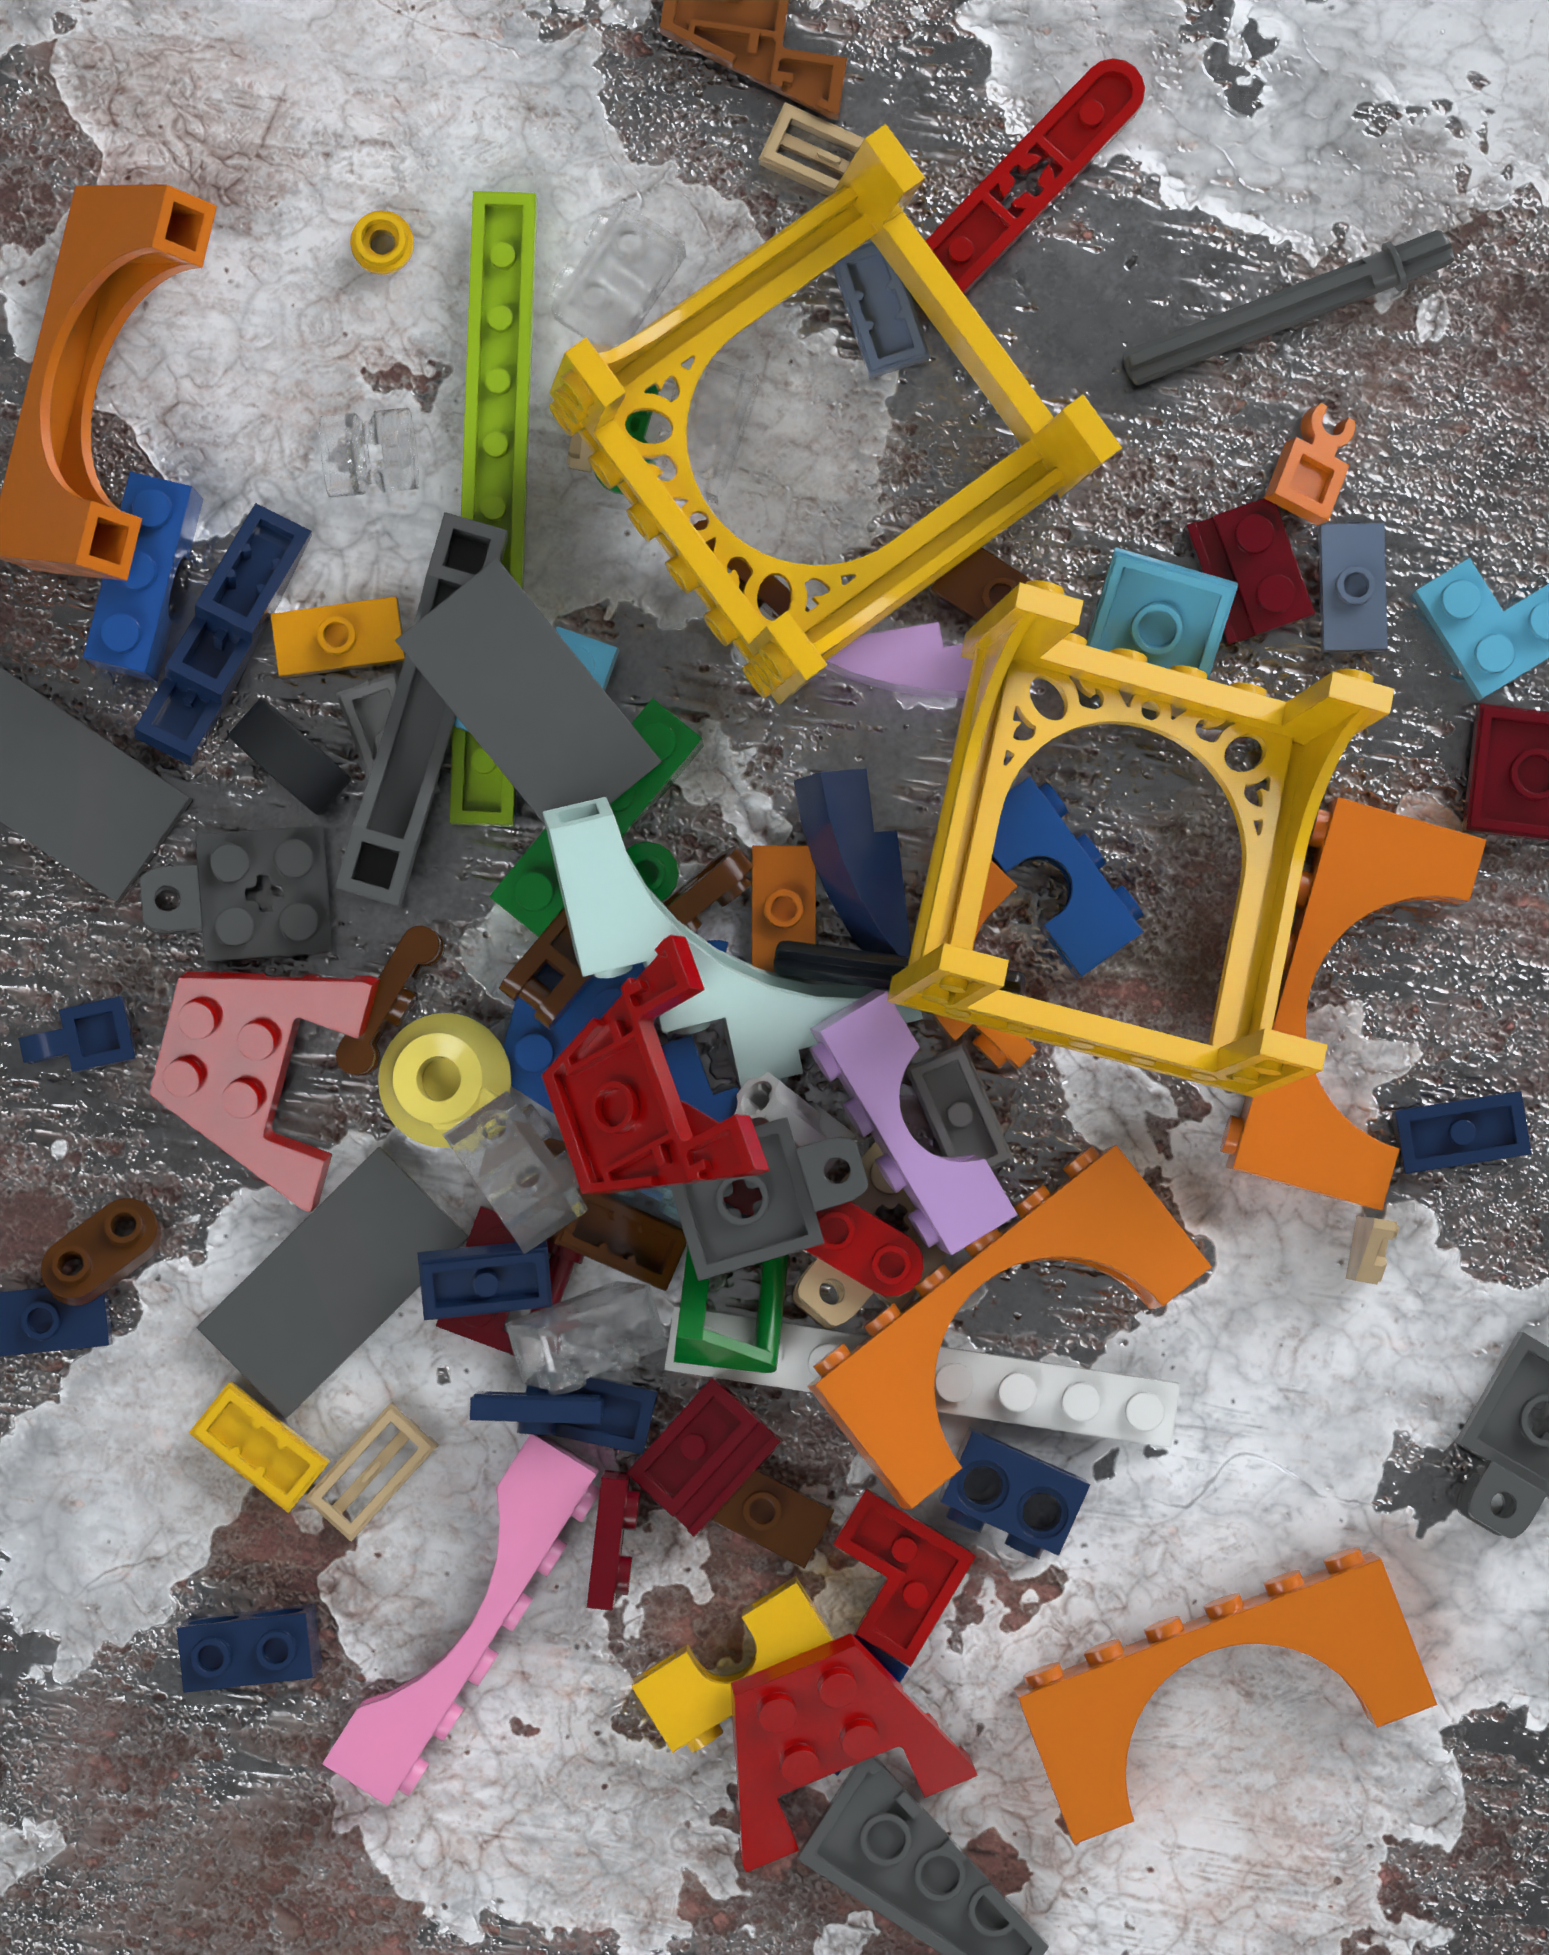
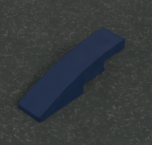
M257 503L254 504L197 600L195 616L165 665V677L134 728L136 739L192 766L253 656L271 620L270 614L274 613L310 541L312 536L311 530Z

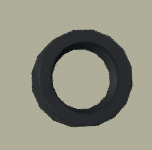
M260 698L228 733L229 738L252 760L318 816L322 814L351 781V777L263 698Z

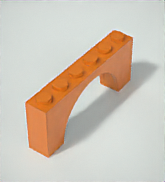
M167 184L75 186L0 495L1 560L37 572L128 580L142 518L118 509L108 499L97 478L91 450V419L96 389L109 351L124 323L138 304L153 289L168 278L180 272L203 267L217 209L216 205Z
M1337 797L1329 802L1327 811L1319 809L1308 844L1315 847L1316 850L1310 871L1302 870L1295 907L1299 910L1293 931L1290 933L1272 1030L1307 1039V1004L1315 975L1333 944L1345 931L1369 913L1381 907L1406 901L1428 900L1455 905L1469 902L1487 839L1341 797ZM1316 1073L1256 1097L1246 1096L1240 1117L1230 1115L1220 1146V1152L1229 1154L1226 1168L1379 1211L1383 1210L1400 1150L1369 1136L1351 1123L1332 1103L1322 1088Z
M1093 1145L1085 1149L1062 1168L1069 1178L1052 1192H1049L1044 1184L1036 1188L1014 1206L1015 1211L1020 1217L1000 1232L996 1228L966 1246L964 1249L970 1257L954 1270L950 1271L943 1263L926 1275L914 1286L920 1297L902 1311L898 1309L895 1303L882 1310L863 1326L870 1336L852 1351L842 1343L813 1366L820 1376L807 1387L902 1509H913L962 1469L945 1439L939 1422L934 1389L935 1370L938 1353L952 1319L969 1296L982 1284L998 1273L1018 1264L1047 1260L1066 1261L1081 1264L1111 1276L1132 1291L1150 1310L1166 1305L1212 1267L1117 1145L1109 1147L1101 1153Z
M1360 1547L1343 1550L1324 1559L1326 1569L1303 1578L1300 1570L1278 1575L1264 1582L1266 1592L1242 1601L1240 1593L1230 1594L1207 1603L1204 1606L1206 1615L1182 1624L1180 1616L1170 1617L1144 1629L1145 1639L1122 1647L1119 1639L1110 1640L1084 1652L1085 1662L1062 1670L1059 1662H1055L1026 1673L1023 1676L1026 1684L1014 1688L1073 1844L1075 1845L1134 1822L1127 1793L1126 1766L1129 1745L1137 1720L1154 1692L1167 1678L1187 1663L1209 1652L1242 1644H1266L1293 1649L1309 1655L1327 1665L1343 1678L1360 1702L1367 1719L1377 1728L1438 1705L1382 1559L1373 1552L1362 1555Z

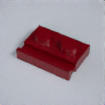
M1263 498L1185 526L1184 531L1198 571L1237 582L1238 584L1222 635L1225 647L1301 622L1315 615L1276 504Z
M713 1377L626 1473L672 1517H675L682 1523L693 1537H696L784 1440L772 1432L719 1379Z
M605 1470L601 1477L586 1608L613 1611L617 1594L627 1596L629 1594L633 1557L623 1556L622 1546L624 1530L636 1531L640 1492L629 1491L630 1476L623 1471Z

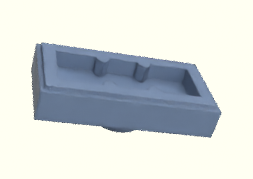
M873 242L861 245L832 266L869 379L930 360V353L910 293Z
M1385 523L1321 524L1318 527L1321 653L1385 652L1388 649Z

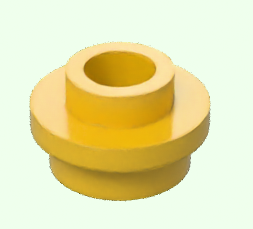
M379 210L366 214L356 223L351 233L350 245L354 258L363 269L377 275H388L401 270L409 262L414 251V237L408 223L401 216L390 211ZM383 234L391 236L394 239V246L390 252L378 254L372 250V242L377 236Z

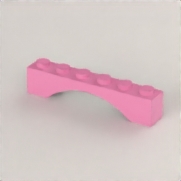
M529 1435L496 1487L500 1518L497 1559L487 1594L473 1622L457 1643L426 1671L395 1689L364 1699L322 1763L324 1766L387 1806L397 1790L409 1797L429 1765V1762L419 1756L431 1736L433 1735L444 1741L464 1710L463 1707L454 1702L467 1680L478 1687L499 1653L488 1647L501 1625L513 1632L532 1602L533 1598L523 1593V1590L535 1571L547 1577L566 1548L567 1543L557 1537L569 1517L572 1516L582 1522L600 1494V1488L592 1484L599 1471L597 1467L546 1435Z

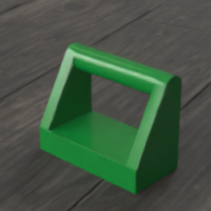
M687 1245L674 1362L760 1373L775 1372L778 1364L789 1254L754 1264L762 1265L754 1346L704 1329L710 1278L698 1281Z

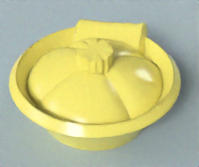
M453 1013L431 1014L419 1018L404 1027L393 1038L383 1055L378 1076L381 1102L393 1124L407 1137L416 1142L439 1148L460 1145L471 1148L481 1137L492 1130L513 1111L507 1103L511 1088V1071L505 1050L488 1028L472 1018Z

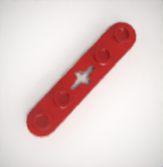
M1112 58L1100 61L1091 67L925 240L964 295L1135 118L1142 106L1145 93L1143 77L1135 66L1125 60ZM1043 161H1048L1050 165L1048 164L1042 171L1036 185L1040 194L1034 197L1031 193L1025 192L1020 197H1017L1011 203V206L1006 209L1002 203L1009 197L1015 184V179L1011 174L1017 170L1025 176L1032 170H1035Z
M681 1101L693 1137L720 1123L687 1102ZM744 1179L732 1182L733 1193L724 1197V1202L749 1217L754 1215L753 1204L762 1200L761 1191L758 1188H748ZM851 1201L816 1212L825 1243L804 1249L805 1251L870 1290L884 1296H900L911 1291L920 1281L924 1269L923 1255L917 1243L905 1233Z

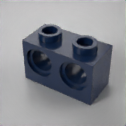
M969 1427L955 1457L962 1466V1469L943 1484L938 1495L940 1502L950 1507L946 1517L981 1533L985 1523L1009 1533L1004 1542L1006 1545L1033 1558L1040 1559L1043 1550L1059 1556L1090 1487L1088 1481ZM979 1466L990 1467L999 1475V1487L996 1493L986 1500L972 1499L964 1491L966 1475L972 1469ZM1037 1493H1047L1055 1497L1058 1510L1054 1520L1048 1525L1035 1527L1025 1522L1023 1507L1027 1499Z
M315 1604L188 1618L176 1628L183 1693L310 1679L322 1668Z

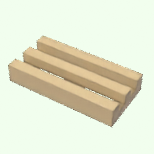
M785 102L759 157V165L830 196L836 192L835 188L839 183L838 180L777 153L778 148L786 149L841 175L846 171L850 161L786 133L789 125L791 124L855 154L865 138Z
M393 1402L383 1410L304 1498L349 1541L354 1540L439 1446L412 1419H408ZM392 1422L400 1430L398 1434L341 1497L331 1505L324 1498L326 1493ZM409 1440L415 1443L419 1448L352 1522L342 1515L402 1447Z

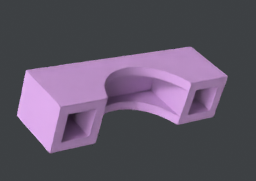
M875 989L810 1028L818 1044L810 1048V1051L828 1081L831 1082L838 1077L851 1098L843 1104V1108L857 1132L862 1137L871 1133L883 1155L875 1159L888 1185L895 1193L904 1189L916 1209L908 1215V1218L921 1241L927 1248L936 1244L940 1250L952 1256L1018 1214L985 1159L973 1154L956 1157L933 1155L919 1145L908 1131L900 1109V1086L907 1065L920 1047L895 1004L887 1002L888 992Z

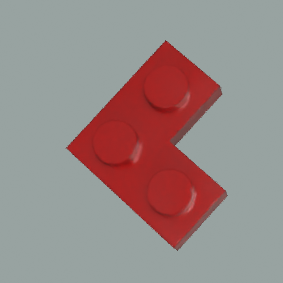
M865 1487L833 1541L835 1547L886 1577L856 1627L855 1634L911 1667L973 1563L976 1554Z

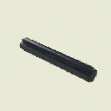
M787 940L779 942L776 947L774 970L777 974L889 990L892 976L908 966L909 957ZM1007 970L1004 987L999 990L1024 996L1025 975L1020 971Z

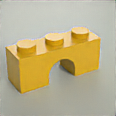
M794 1576L742 1609L741 1617L756 1643L755 1655L749 1665L743 1670L730 1675L713 1673L702 1666L690 1646L686 1644L633 1678L632 1689L672 1753L685 1745L693 1753L723 1734L724 1731L720 1723L732 1716V1682L835 1640V1637L797 1576Z

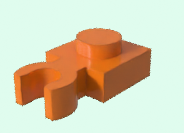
M1323 403L1310 408L1304 414L1300 426L1304 440L1295 437L1285 442L1264 496L1266 500L1316 526L1329 521L1350 466L1334 457L1338 448L1346 445L1352 439L1355 432V420L1347 418L1337 423L1333 435L1327 433L1322 423L1327 410V406Z

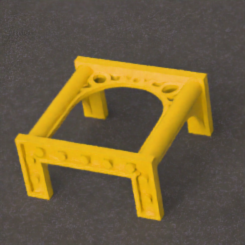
M886 124L863 140L837 184L836 192L626 342L605 352L598 353L587 337L564 353L549 392L554 399L549 404V408L558 424L571 437L579 433L593 452L588 457V462L597 477L608 489L616 485L632 505L626 512L636 530L648 542L653 538L657 539L670 557L665 562V566L673 580L686 594L693 590L697 593L709 610L703 616L712 633L724 646L733 642L747 661L742 670L751 686L763 698L771 694L778 705L799 691L827 666L826 661L1050 496L1055 493L1060 498L1122 449V446L1084 394L1063 408L1055 417L1052 416L903 212L925 177ZM871 239L1022 446L877 551L858 559L831 565H807L780 560L758 551L736 537L716 517L703 498L691 469L687 449V420L691 399L704 369L726 343ZM693 358L694 361L689 370L682 366V364ZM670 378L675 381L678 387V397L672 402L660 395L645 393L653 385H656L660 392L664 383ZM652 411L668 420L672 433L663 442L656 444L643 443L634 439L627 432L625 421L632 413ZM667 457L676 469L675 477L669 481L659 479L658 477L662 476L663 471L658 466L647 463L644 459ZM675 500L686 501L687 503L680 508ZM699 513L706 517L707 527L704 530H696L692 525L690 517L693 514ZM711 540H715L713 552L706 544ZM732 559L743 560L751 570V577L745 584L743 593L739 589L740 581L736 570H732L731 573L727 572L728 562ZM771 575H778L784 578L789 585L791 602L788 611L771 621L761 614L757 603V594L760 584L765 578ZM842 577H854L850 582L842 585ZM810 580L819 581L828 589V593L814 596L812 600L817 606L806 612L807 590L805 583Z
M1031 580L1025 584L1020 582L965 633L961 657L973 660L908 966L892 976L887 1002L1249 1097H1256L1323 1071L1327 1044L1274 1031L1272 1027L1305 856L1321 801L1332 774L1353 736L1390 714L1394 688L1373 683L1374 678L1369 673L1344 668L1331 672L1285 702L1267 697V691L1255 684L1235 682L1228 686L1207 680V673L1198 668L1176 665L1168 669L1147 663V657L1134 650L1116 648L1107 652L1086 646L1087 640L1084 637L1070 633L1079 625L1084 600L1064 595L1065 590L1051 582ZM1042 679L1048 681L1059 691L1064 704V712L1061 719H1047L1034 707L1030 697V686L1033 680ZM1077 690L1089 698L1093 695H1099V708L1090 709L1082 706L1079 702ZM1142 708L1155 711V719H1146L1142 714ZM1015 710L1022 722L1033 729L1029 740H1016L1013 737L1016 728L1021 724V721H1013ZM1197 723L1203 724L1202 729L1204 730L1217 728L1223 731L1214 742H1209L1197 735L1196 725ZM1104 724L1129 725L1158 733L1174 741L1196 757L1216 779L1230 803L1240 834L1242 868L1208 1044L999 990L1004 987L1009 960L972 950L1000 815L1006 795L1018 772L1028 759L1046 743L1064 733L1083 727ZM1240 737H1249L1257 740L1262 749L1261 759L1257 766L1245 772L1231 770L1226 765L1224 758L1228 745L1234 739ZM1005 754L1011 757L1006 765H1004ZM1266 779L1265 790L1261 788L1256 791L1259 802L1258 806L1250 803L1244 795L1245 787L1254 786ZM1255 822H1258L1257 832L1254 824Z

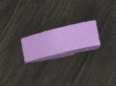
M935 622L864 634L826 661L827 666L825 669L850 680L887 691L924 697L965 698L973 660L961 657L963 644L943 647L940 624Z

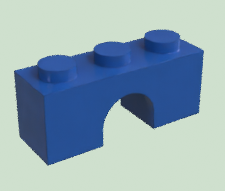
M129 472L120 510L142 518L128 580L102 579L83 658L95 667L158 682L173 623L169 618V599L173 580L181 559H189L203 503V498L192 486Z
M1029 776L1006 795L991 860L1005 874L1024 862L1035 860L1047 862L1061 872L1067 884L1066 903L1057 916L1039 929L1077 980L1142 934L1144 931L1136 921L1143 917L1144 914L1124 886L1120 885L1113 890L1099 871L1100 868L1106 865V862L1089 837L1083 833L1078 838H1075L1061 818L1069 812L1056 791L1047 782L1038 787L1031 776Z

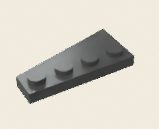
M876 1756L853 1766L797 1853V1860L942 1955H1044L1049 1948L1048 1942Z

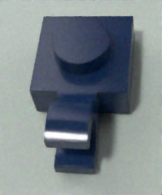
M123 996L59 1009L62 1029L18 1038L23 1063L35 1064L69 1055L71 1069L74 1073L138 1059L125 997Z

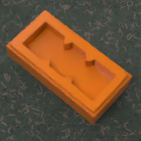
M752 845V965L759 969L775 972V951L778 943L781 941L789 940L816 944V867L808 846Z

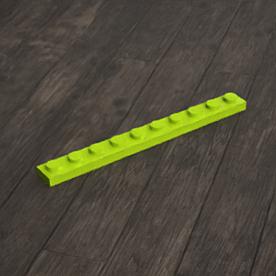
M473 191L461 517L507 530L508 542L501 564L518 585L524 589L538 198L536 193ZM454 726L452 734L449 823L451 825L515 827V787L471 733Z

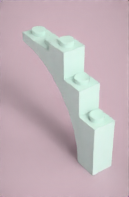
M606 797L543 811L574 952L583 977L592 974L597 978L621 976L629 972L633 968V964L643 962L644 969H646L658 955L654 949L664 938L671 934L686 937L705 990L656 1017L662 1033L674 1031L676 1034H693L708 1028L711 1025V1021L721 1019L731 1067L741 1088L749 1078L756 1079L762 1077L767 1072L783 1084L787 1082L788 1077L802 1074L803 1069L799 1049L807 1047L810 1049L818 1044L810 1028L875 989L889 993V990L828 981L804 980L779 975L775 972L759 969L716 949L678 921L647 887L626 852L615 816ZM895 1004L906 1024L923 1019L921 1010Z

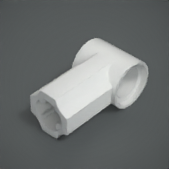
M769 1072L756 1079L749 1078L736 1095L738 1103L735 1114L749 1115L754 1127L787 1117L796 1148L829 1138L847 1137L854 1139L856 1137L854 1133L813 1101H810L808 1104ZM832 1158L826 1163L825 1175L839 1158Z

